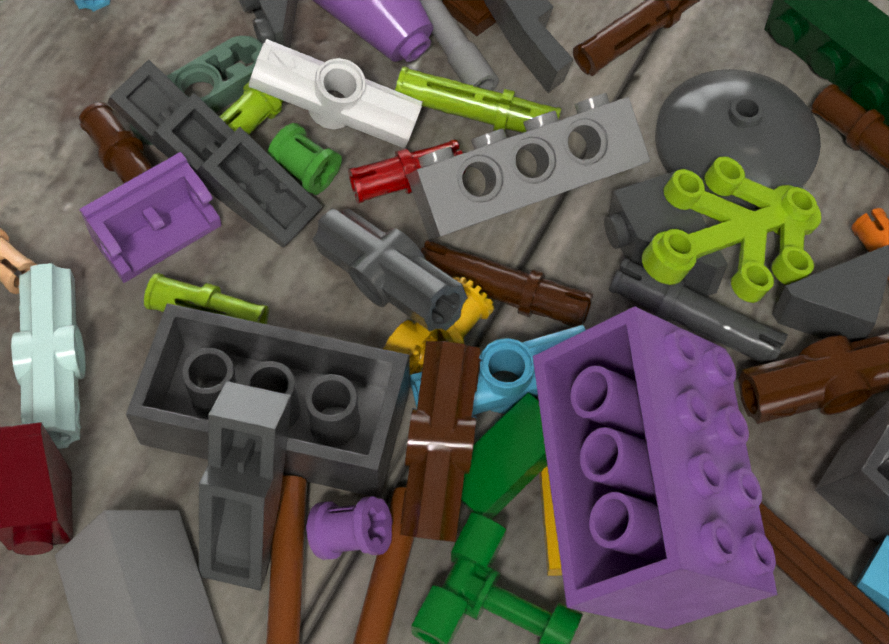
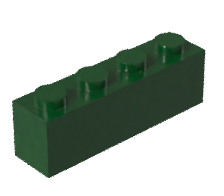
M774 0L764 30L772 35L780 45L787 47L811 66L820 77L827 79L832 84H836L840 87L841 91L866 110L875 109L884 115L885 120L883 123L889 126V16L868 0Z

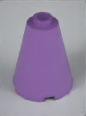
M312 0L393 62L403 59L406 62H412L419 58L431 45L429 36L433 31V26L420 0Z

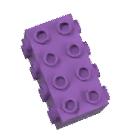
M634 306L533 356L567 608L669 629L778 595L773 575L776 565L775 554L771 543L765 536L759 508L762 501V492L757 478L752 473L746 446L749 438L748 426L739 411L733 384L736 380V369L725 348Z

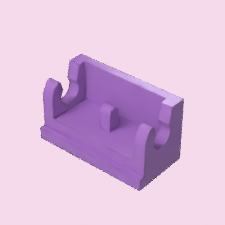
M181 152L80 208L93 242L123 283L222 226L219 215L209 203V201L213 200V197Z

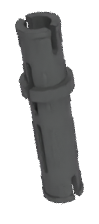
M625 257L620 265L621 270H617L609 288L610 292H616L657 312L655 316L665 321L669 318L762 364L776 361L781 351L780 348L784 345L788 334L780 333L684 287L686 280H682L674 285L663 284L653 279L643 266L632 262L631 259Z

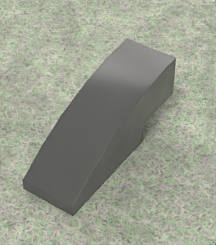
M226 381L209 413L208 466L199 482V573L203 578L259 591L262 589L273 541L284 472L291 395Z

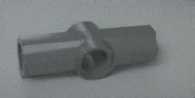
M332 208L318 220V230L312 240L319 253L349 273L360 291L374 304L384 307L391 303L428 331L435 329L446 331L460 318L462 306L467 299L462 284L426 261L417 245L402 231L392 228L387 233H384L349 208L343 211H337Z

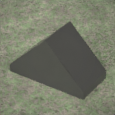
M889 245L786 285L772 314L777 323L822 339L839 335L846 336L850 343L866 339L876 324L889 277Z

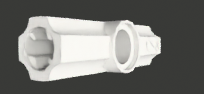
M268 39L261 48L249 82V87L308 110L312 119L324 128L339 129L349 126L404 149L422 107V101L365 79L364 73L358 65L349 60L336 58L323 62ZM327 91H338L339 93L343 94L345 98L334 97Z

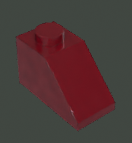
M42 422L0 427V541L8 551L13 550V552L21 555L44 554L51 551L53 545L70 542L73 539L72 471Z

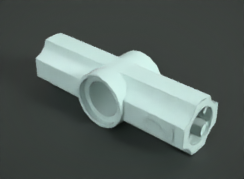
M52 263L33 265L29 271L19 275L20 332L13 333L11 341L13 368L16 379L21 386V425L42 422L58 449L68 448L69 444L80 440L78 379H83L86 372L83 339L80 329L76 325L75 278L71 269L60 268Z

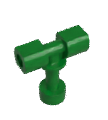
M471 512L451 550V562L454 564L442 587L433 585L411 625V633L426 644H451L466 615L478 620L483 611L487 610L541 637L539 644H570L581 622L583 613L567 608V605L561 602L558 603L554 612L551 613L497 586L500 572L492 569L491 566L505 541L506 529L485 516Z

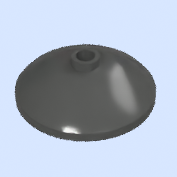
M714 70L686 80L666 98L659 112L655 128L657 152L668 173L680 169L692 171L701 178L706 192L749 210L761 208L734 195H718L707 186L704 178L705 173L717 158L729 157L734 159L744 169L745 178L774 190L782 185L802 188L810 179L817 165L821 148L817 122L805 102L791 89L775 79L746 70Z

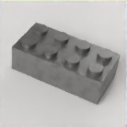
M166 304L126 412V416L140 445L208 460V416L226 381L291 395L283 476H299L310 483L380 498L410 388L408 354Z

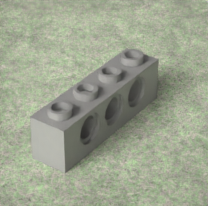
M603 93L574 104L577 114L562 120H558L554 110L524 121L523 124L526 129L524 133L507 138L502 128L471 139L474 147L472 151L454 156L450 146L419 157L421 168L406 176L429 240L651 162L629 96L610 103L607 93ZM571 131L579 133L586 141L587 152L583 159L574 156L569 149L568 138ZM519 149L529 151L536 160L537 168L532 178L521 174L516 166V155ZM466 167L478 169L485 178V189L480 197L470 194L463 185L462 177Z

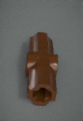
M889 333L851 343L846 336H832L809 345L798 356L743 369L738 380L741 390V401L747 416H751L759 424L818 408L823 415L839 414L861 405L873 394L889 391Z
M426 341L417 409L412 408L405 466H409L407 489L404 492L400 535L456 542L464 474L470 473L477 417L472 416L474 395L477 391L481 348L455 342Z

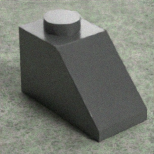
M676 171L613 191L609 214L604 218L606 235L613 248H621L625 257L643 266V251L658 233L670 229H679L687 234H691L708 228L700 213L691 209H678L665 198L664 186ZM719 250L697 258L695 265L683 279L686 280L684 287L703 296L717 293L728 265L721 251Z

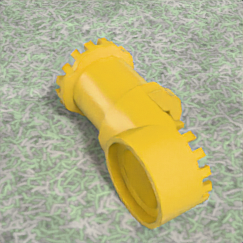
M453 277V279L462 284L467 296L461 309L460 318L446 331L443 329L428 331L419 323L406 320L395 329L383 349L408 354L410 375L414 372H422L421 368L423 367L426 341H447L465 344L463 338L479 319H488L494 310L493 302L491 299L486 298L487 294L485 292L479 294V291L482 289L480 286L477 285L473 289V281L469 280L467 282L465 277H461V279Z

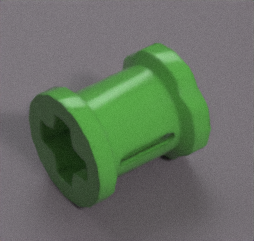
M291 123L281 129L272 140L267 151L283 169L302 181V187L313 195L323 192L331 184L342 163V156L330 148L323 149L306 137L305 129L297 123Z

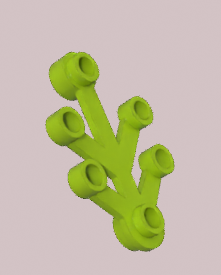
M719 157L714 161L705 173L704 178L707 186L718 195H734L762 209L752 211L706 192L701 178L694 172L686 169L677 170L664 186V196L674 207L681 210L691 209L722 223L691 234H687L679 229H670L658 233L642 253L643 267L656 281L667 285L678 284L693 268L697 258L741 243L738 271L731 278V287L734 293L742 300L756 303L766 295L774 284L771 272L764 266L767 233L771 231L780 236V254L772 262L771 267L773 274L781 283L789 285L808 277L813 271V260L804 250V237L813 233L820 225L821 212L815 198L805 189L790 185H782L774 190L745 178L742 166L729 157Z

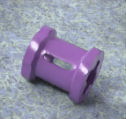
M374 496L363 497L357 505L339 507L332 501L317 503L311 508L306 525L307 539L315 556L322 560L337 559L344 551L361 550L363 553L371 555L384 554L392 541V517L390 510L383 499H377Z

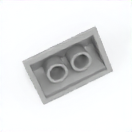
M104 510L55 554L79 644H223L179 510Z

